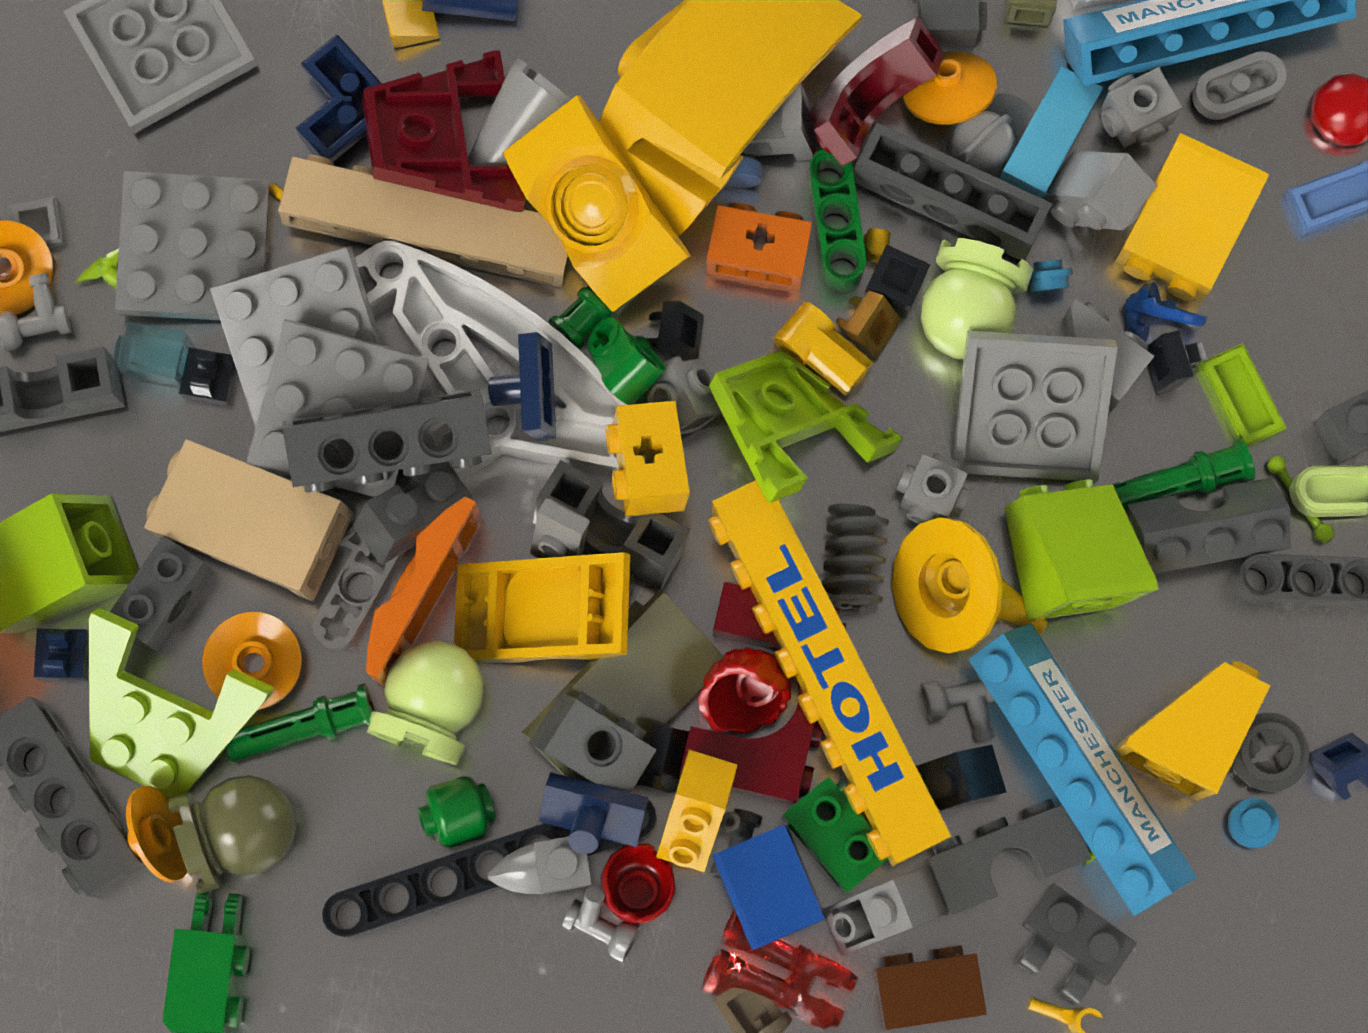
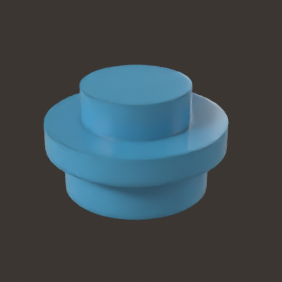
M1062 259L1033 262L1034 272L1030 279L1031 292L1070 288L1069 276L1073 275V268L1063 269Z
M1248 798L1241 800L1231 809L1228 816V828L1233 839L1240 845L1247 848H1260L1271 843L1276 837L1279 829V818L1275 809L1268 802L1258 798Z

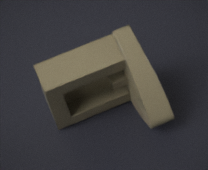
M754 972L713 1000V1003L734 1033H782L793 1020L787 1011L782 1014Z

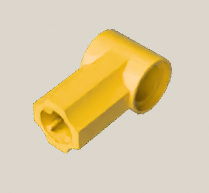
M804 301L772 339L780 350H783L802 365H809L842 394L847 396L864 378L872 367L873 361L836 332V326L824 312L810 302Z

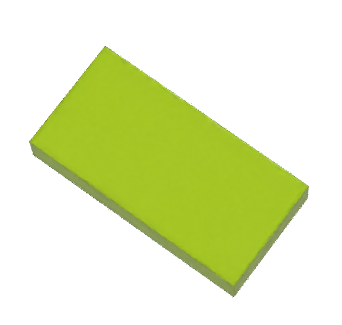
M1243 343L1207 359L1206 362L1199 363L1197 368L1234 440L1243 439L1249 448L1287 429Z

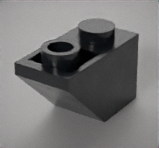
M992 744L954 752L916 766L939 813L1007 793Z

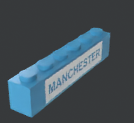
M1138 0L1063 19L1066 61L1083 86H1088L1129 74H1136L1157 67L1160 68L1356 18V0Z
M1032 623L1001 634L968 659L1134 917L1198 878Z

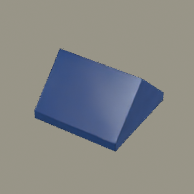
M783 824L712 855L752 950L827 919L787 825Z

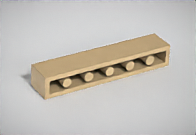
M307 155L305 159L292 156L278 210L282 225L369 245H375L383 241H396L449 263L558 288L563 286L569 257L558 236L538 212L524 209L523 212H513L373 179L372 168L353 166L352 170L336 167L331 160L318 155Z

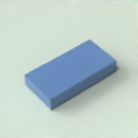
M1368 160L1293 187L1284 193V198L1302 237L1368 213Z

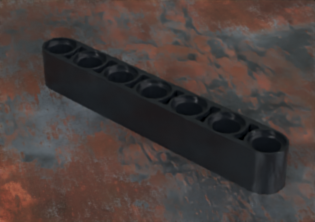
M648 800L646 808L649 814V821L646 827L641 830L638 843L649 838L657 825L656 809L650 800ZM542 823L337 892L330 896L324 904L322 911L323 922L326 928L334 935L355 938L502 889L503 887L481 877L478 866L483 856L495 852L501 854L504 858L519 848L527 846L536 837H545L549 840L569 837L571 830ZM600 838L597 850L587 854L588 859L618 850L626 844ZM441 869H451L457 876L456 889L448 896L439 897L432 890V877ZM393 885H403L409 894L408 904L402 911L391 913L384 905L383 898L385 892ZM353 900L360 908V919L354 927L343 929L336 920L337 909L345 901Z

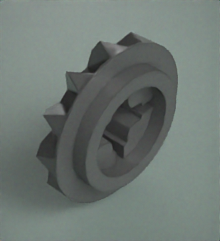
M1277 713L1256 714L1232 763L1233 773L1238 775L1250 788L1267 793L1287 789L1299 781L1305 773L1309 762L1308 742L1303 731L1291 719ZM1263 739L1267 745L1279 744L1284 741L1285 746L1280 748V752L1274 756L1277 762L1276 767L1272 766L1268 760L1252 763L1251 759L1255 758V754L1261 750L1258 743L1260 740Z

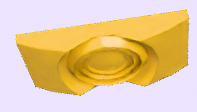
M581 95L573 97L502 152L528 202L549 223L562 242L575 270L612 312L618 310L691 256Z
M622 552L457 564L454 644L464 649L476 663H523L547 659L591 660L627 655L630 554Z

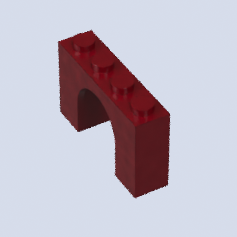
M724 582L713 627V636L761 647L773 653L781 649L773 631L764 634L754 615L752 607L758 605V602L751 588L748 587L742 590L738 584ZM834 607L839 616L840 608ZM795 677L798 686V696H800L804 692ZM799 701L795 713L781 729L761 738H741L690 726L679 779L688 752L692 750L738 765L731 791L794 805L797 803L798 795L805 796L809 793L814 767L806 766L809 746L819 748L823 730L818 721L812 724L809 723Z

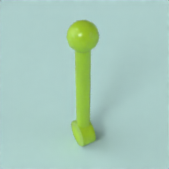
M1272 456L1267 463L1268 470L1273 474H1277L1289 491L1293 479L1286 470L1287 463L1281 456ZM1306 516L1314 528L1312 535L1317 543L1325 544L1333 539L1334 530L1330 525L1322 524L1318 517Z

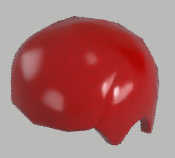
M1354 73L1336 75L1315 90L1310 118L1325 140L1341 147L1360 145L1368 140V78Z
M638 843L637 847L624 845L610 855L600 874V887L605 893L604 903L612 913L630 924L652 922L668 910L676 893L673 867L668 861L656 857L657 851L653 845L647 843Z

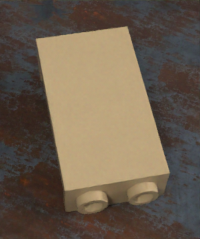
M185 439L181 450L172 456L168 464V478L160 494L156 495L148 506L146 513L147 522L144 528L160 539L164 535L175 543L288 588L296 595L314 602L354 512L338 499L320 492H305L304 486L293 487L292 481Z

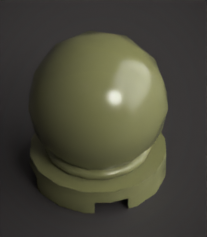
M251 775L232 777L212 787L202 803L195 801L189 792L169 798L168 801L171 813L180 810L182 824L173 827L189 876L200 873L202 877L196 883V889L200 894L221 887L220 875H222L223 870L240 876L263 873L278 864L292 846L296 832L294 808L284 791L269 780Z

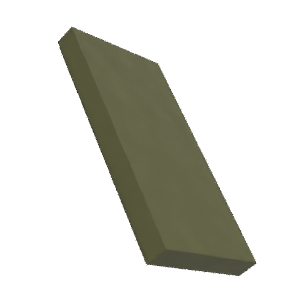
M658 590L628 621L627 655L592 659L561 692L577 699L581 691L607 707L602 715L617 724L619 719L623 717L646 731L647 733L642 741L649 744L654 724L666 726L704 687V676L710 671L713 663L721 660L724 656L665 592ZM558 695L521 732L529 741L533 738ZM602 730L593 733L587 743L589 754L595 753L601 748L604 740ZM537 749L562 775L591 782Z

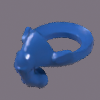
M1155 282L1143 285L1136 293H1132L1123 305L1126 328L1128 331L1139 336L1144 342H1146L1149 336V325L1140 323L1142 314L1198 327L1205 326L1207 316L1177 308L1173 301H1161Z

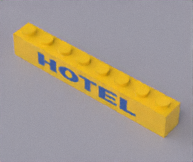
M756 480L713 500L712 513L714 516L707 519L711 531L718 544L721 546L728 543L736 560L730 563L732 572L742 590L748 587L751 588L758 602V605L752 607V610L764 634L773 631L781 649L775 651V656L787 679L793 676L797 678L804 694L797 697L799 704L810 724L816 721L819 722L827 738L821 741L820 744L832 768L842 767L850 783L843 787L854 812L857 815L865 812L873 828L872 831L867 833V837L878 859L881 861L888 858L890 864L894 867L950 838L951 834L780 501L777 500L769 503L765 499Z

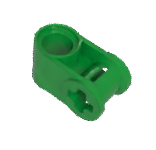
M614 317L602 319L592 330L587 347L602 375V382L623 403L627 405L636 404L666 371V366L657 356L651 342L647 338L640 335L633 336L628 333L622 323Z

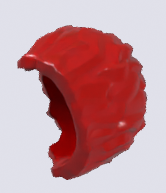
M749 647L733 649L725 652L721 660L714 662L710 671L704 676V687L698 697V708L713 730L748 734L758 730L762 725H773L776 723V719L780 717L781 712L786 710L787 701L791 699V682L785 676L774 654L761 649L754 650Z

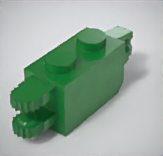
M197 891L191 930H174L162 1022L171 1033H231L232 1028H239L243 1011V998L236 997L238 977L246 976L249 964V946H243L244 936L238 935L242 910L241 894L230 893L225 901L222 933L207 932L212 908L210 891L202 894Z

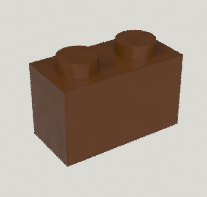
M959 945L933 949L934 960L914 963L913 953L883 957L884 967L873 969L882 1030L987 1015L977 953L964 955L963 946Z

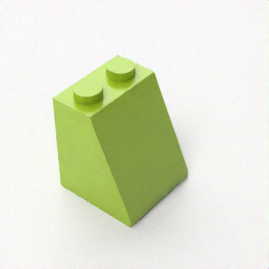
M1081 480L1064 485V491L1049 492L1048 485L1034 486L1019 491L1020 498L1004 507L1028 621L1117 609L1159 589L1157 579L1113 484L1094 487L1093 480Z
M51 493L0 522V633L28 632L124 592L139 569L111 495Z

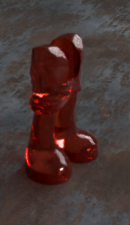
M733 908L722 933L720 943L729 948L765 959L791 971L786 979H782L720 948L716 951L708 966L701 985V991L710 995L720 996L732 988L747 990L774 1001L775 1005L794 1011L796 1016L807 1024L818 1026L822 1029L840 1027L844 1011L831 1005L824 999H818L809 995L815 979L826 983L827 986L852 993L858 982V976L838 962L817 954L801 944L796 948L778 939L752 950Z

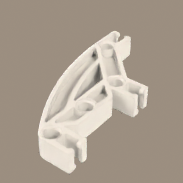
M383 241L355 257L362 282L370 279L375 285V288L366 294L373 317L394 305L393 315L399 328L416 353L429 359L427 369L443 393L448 395L480 389L483 396L486 420L488 421L494 416H502L510 421L504 433L499 435L489 434L492 454L482 456V463L469 467L455 468L452 461H448L462 482L502 456L555 466L562 460L578 470L612 476L613 470H618L616 454H608L605 428L606 424L613 423L616 406L627 404L616 398L602 382V375L599 369L565 336L508 294L458 266L424 251L396 241ZM390 262H397L403 265L402 272L395 278L386 279L379 275L382 267ZM538 332L552 343L554 396L556 404L560 407H555L556 439L537 441L523 432L521 404L493 406L491 404L488 394V381L490 377L495 376L468 337L487 347L519 371L518 334ZM441 339H451L456 343L454 351L447 356H436L431 352V349ZM444 424L430 433L436 446H442L449 441L452 431L449 426ZM646 454L642 455L645 459V464H651L647 461Z

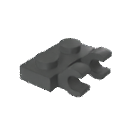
M1054 883L1050 885L1023 925L1035 935L1016 961V964L1033 975L1034 972L1038 973L1052 949L1058 950L1076 963V966L1063 982L1057 994L1075 1005V1003L1079 1004L1095 978L1105 985L1110 984L1137 942Z

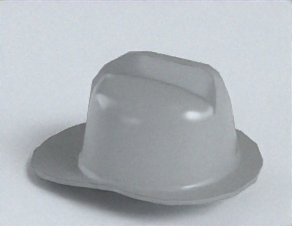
M1004 93L996 94L992 103L982 113L970 120L952 124L940 141L939 151L996 178H1000L1004 167L1033 118L1035 111L1030 104L1017 96Z

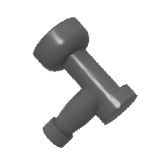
M736 808L734 812L725 813L721 826L731 835L728 848L751 839L754 828L761 826L763 817L756 813ZM714 861L710 875L722 880Z

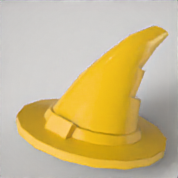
M939 517L918 524L903 539L893 564V596L897 613L908 632L926 648L947 654L972 649L990 634L996 620L1000 619L1019 627L1032 623L1039 636L1047 628L1048 622L1046 619L1027 620L1023 597L1001 577L997 557L985 537L965 521Z

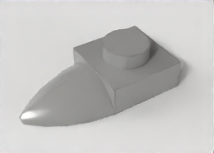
M568 837L533 842L531 845L519 848L505 856L488 873V879L498 886L524 894H545L592 886L588 855L573 850L568 843Z

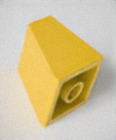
M1180 133L1154 180L1157 187L1142 205L1141 213L1134 221L1115 262L1123 265L1124 270L1137 279L1148 281L1151 278L1168 286L1167 290L1179 299L1185 301H1193L1195 299L1202 302L1212 289L1269 174Z
M1233 661L1230 665L1223 662L1200 677L1117 742L1113 749L1126 765L1195 801L1213 796L1218 793L1270 685L1259 680L1261 674L1247 664Z

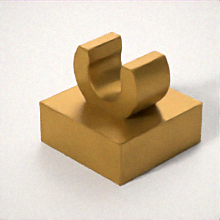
M868 290L864 298L853 296L849 299L848 302L855 310L849 321L838 317L835 322L843 333L851 338L862 353L877 359L900 323L901 318L883 295Z

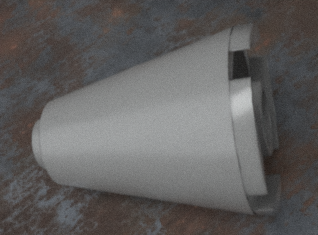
M518 57L511 65L468 156L469 165H508L502 152L570 101L571 98L539 72L536 73L530 68L524 74L523 71L528 64Z

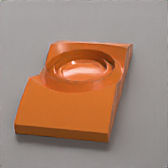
M466 496L444 510L416 537L415 555L399 577L389 600L375 609L367 646L366 673L383 688H385L387 672L402 652L415 644L456 571L457 564H460L484 521L476 502Z

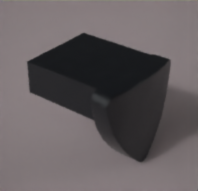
M654 724L649 745L655 748L656 752L636 785L666 793L676 792L689 731Z

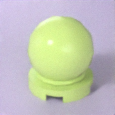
M958 238L955 247H951L950 242L945 239L942 240L936 257V264L945 272L931 281L923 295L920 319L927 339L938 351L957 360H964L967 330L1011 333L1014 329L1017 308L1012 293L1019 294L1027 291L1033 273V268L1029 263L1022 259L1019 261L1018 266H1015L1001 259L1004 249L981 241Z
M440 640L418 642L402 652L387 672L384 693L389 710H386L384 713L372 712L369 718L371 723L367 732L397 746L400 745L403 738L425 745L421 755L456 765L459 762L460 756H463L466 746L456 741L457 736L455 734L469 726L481 708L483 680L478 664L464 649L453 643Z

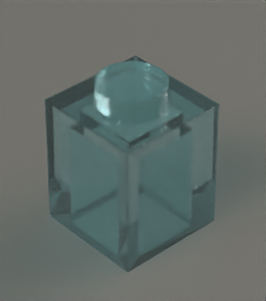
M128 322L125 336L120 335L116 341L114 362L118 364L117 369L127 380L180 389L189 347L193 348L194 343L184 331Z

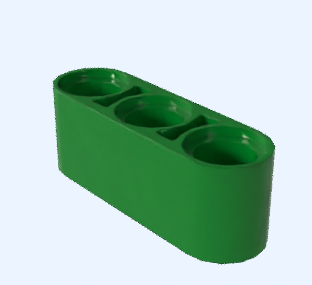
M821 149L813 155L810 161L807 181L820 276L823 284L829 290L845 294L859 286L866 266V252L853 166L851 162L841 166L832 153L829 154L824 149ZM825 168H833L841 174L842 178L837 182L827 183L821 180L817 173ZM839 213L846 217L849 224L843 228L836 229L828 226L824 218L828 214ZM839 258H846L854 264L856 270L850 274L842 275L835 272L830 263Z

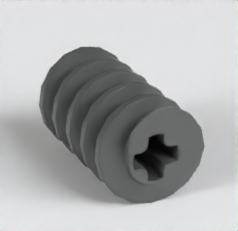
M848 503L829 505L828 512L837 519L827 522L826 531L837 538L825 542L824 550L835 557L829 558L823 563V570L833 575V577L822 580V585L827 593L833 595L829 596L832 605L840 609H866L869 605L881 603L883 597L870 592L869 586L884 583V577L872 573L871 567L885 564L886 558L872 553V549L886 545L887 539L874 534V528L888 526L889 520L876 515V510L865 505Z

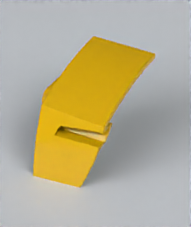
M683 0L629 45L618 66V75L621 78L617 81L610 94L599 123L678 237L696 220L711 200L723 190L744 157L740 154L814 68L861 23L863 15L840 0Z

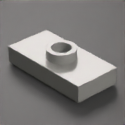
M546 498L537 513L530 553L539 558L582 555L590 524L589 519L550 498Z

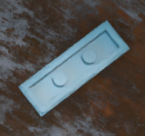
M1061 66L999 179L1043 199L1099 98L1103 87L1097 84L1083 86L1074 72Z

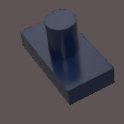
M538 332L518 334L520 374L490 377L488 381L490 402L493 406L521 404L522 431L537 441L556 439L552 343Z
M550 772L545 786L539 822L571 830L568 843L573 850L582 854H590L596 851L600 838L637 847L649 797Z

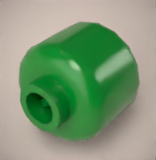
M461 776L428 787L425 792V806L417 808L424 835L426 837L434 835L438 843L446 848L484 837L488 832L489 822L495 821L494 808L486 785L484 783L477 785L474 779L469 776Z

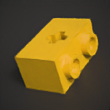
M676 401L616 406L613 423L606 424L605 436L608 454H616L618 470L612 471V486L615 500H623L625 517L684 511L690 491ZM646 454V459L651 464H645L644 457L640 455Z
M689 750L656 855L657 858L673 862L681 867L705 871L727 806L737 764Z

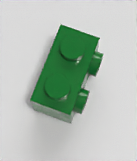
M828 776L782 814L781 819L845 895L888 860V858L880 861L875 854L867 837V833L872 831L873 828L870 822L867 823L862 815H857L851 807L843 789L847 784L842 779L835 784Z

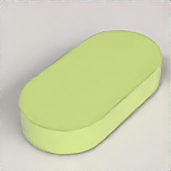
M1368 465L1308 467L1293 478L1289 488L1290 499L1299 512L1309 517L1368 515Z

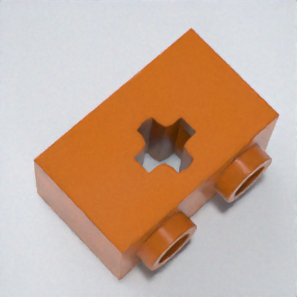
M729 203L728 207L717 205L707 255L706 273L800 290L812 222L803 221L801 215L788 211H778L775 215L756 212L755 207L744 203ZM757 237L766 238L763 250L754 249Z

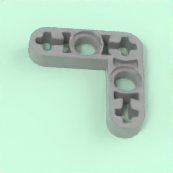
M331 489L320 491V493L342 501L354 512V523L356 522L363 509L362 505ZM353 527L345 532L339 545L351 553L313 622V634L316 640L327 650L334 652L345 651L351 648L358 640L405 554L404 552L383 564L382 567L385 568L379 574L369 564L359 562L362 555H365L370 561L374 555ZM362 572L370 575L374 584L372 592L362 599L352 598L348 594L346 587L349 578L356 573ZM341 597L349 606L362 610L358 617H355L349 611L343 621V625L348 629V634L345 637L336 635L333 641L327 640L329 632L324 628V625L328 620L336 622L341 616L344 609L339 605H335L337 599Z

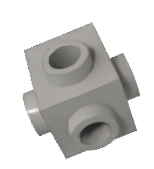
M1157 67L1137 78L1133 74H1129L1111 84L1101 107V120L1108 134L1113 138L1117 136L1123 148L1139 142L1141 146H1145L1165 134V127L1174 123L1182 106L1162 71Z
M674 357L663 362L666 366V371L645 393L649 403L676 401L681 434L698 431L722 414L709 388L714 375L708 369L703 358L683 362L681 357Z
M934 453L930 457L922 454L917 467L909 463L907 464L896 490L905 494L899 509L907 512L906 516L918 524L939 517L949 518L950 514L960 517L971 492L962 487L968 473L959 470L960 464L948 456ZM927 481L944 487V491L941 493L931 492L927 487Z

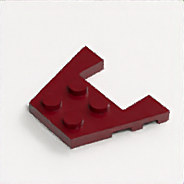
M500 50L483 53L482 60L464 64L462 60L446 64L445 71L422 77L419 72L364 89L363 108L373 179L513 212H523L525 195L511 172L509 165H469L458 98L498 95L505 80Z

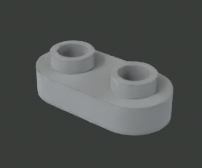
M1259 51L1205 72L1195 85L1192 94L1194 106L1203 116L1209 119L1220 120L1268 102L1278 95L1286 82L1287 73L1285 65L1276 55ZM1251 76H1262L1266 81V85L1258 86L1254 84ZM1218 92L1223 97V102H1213L1209 98L1208 93Z

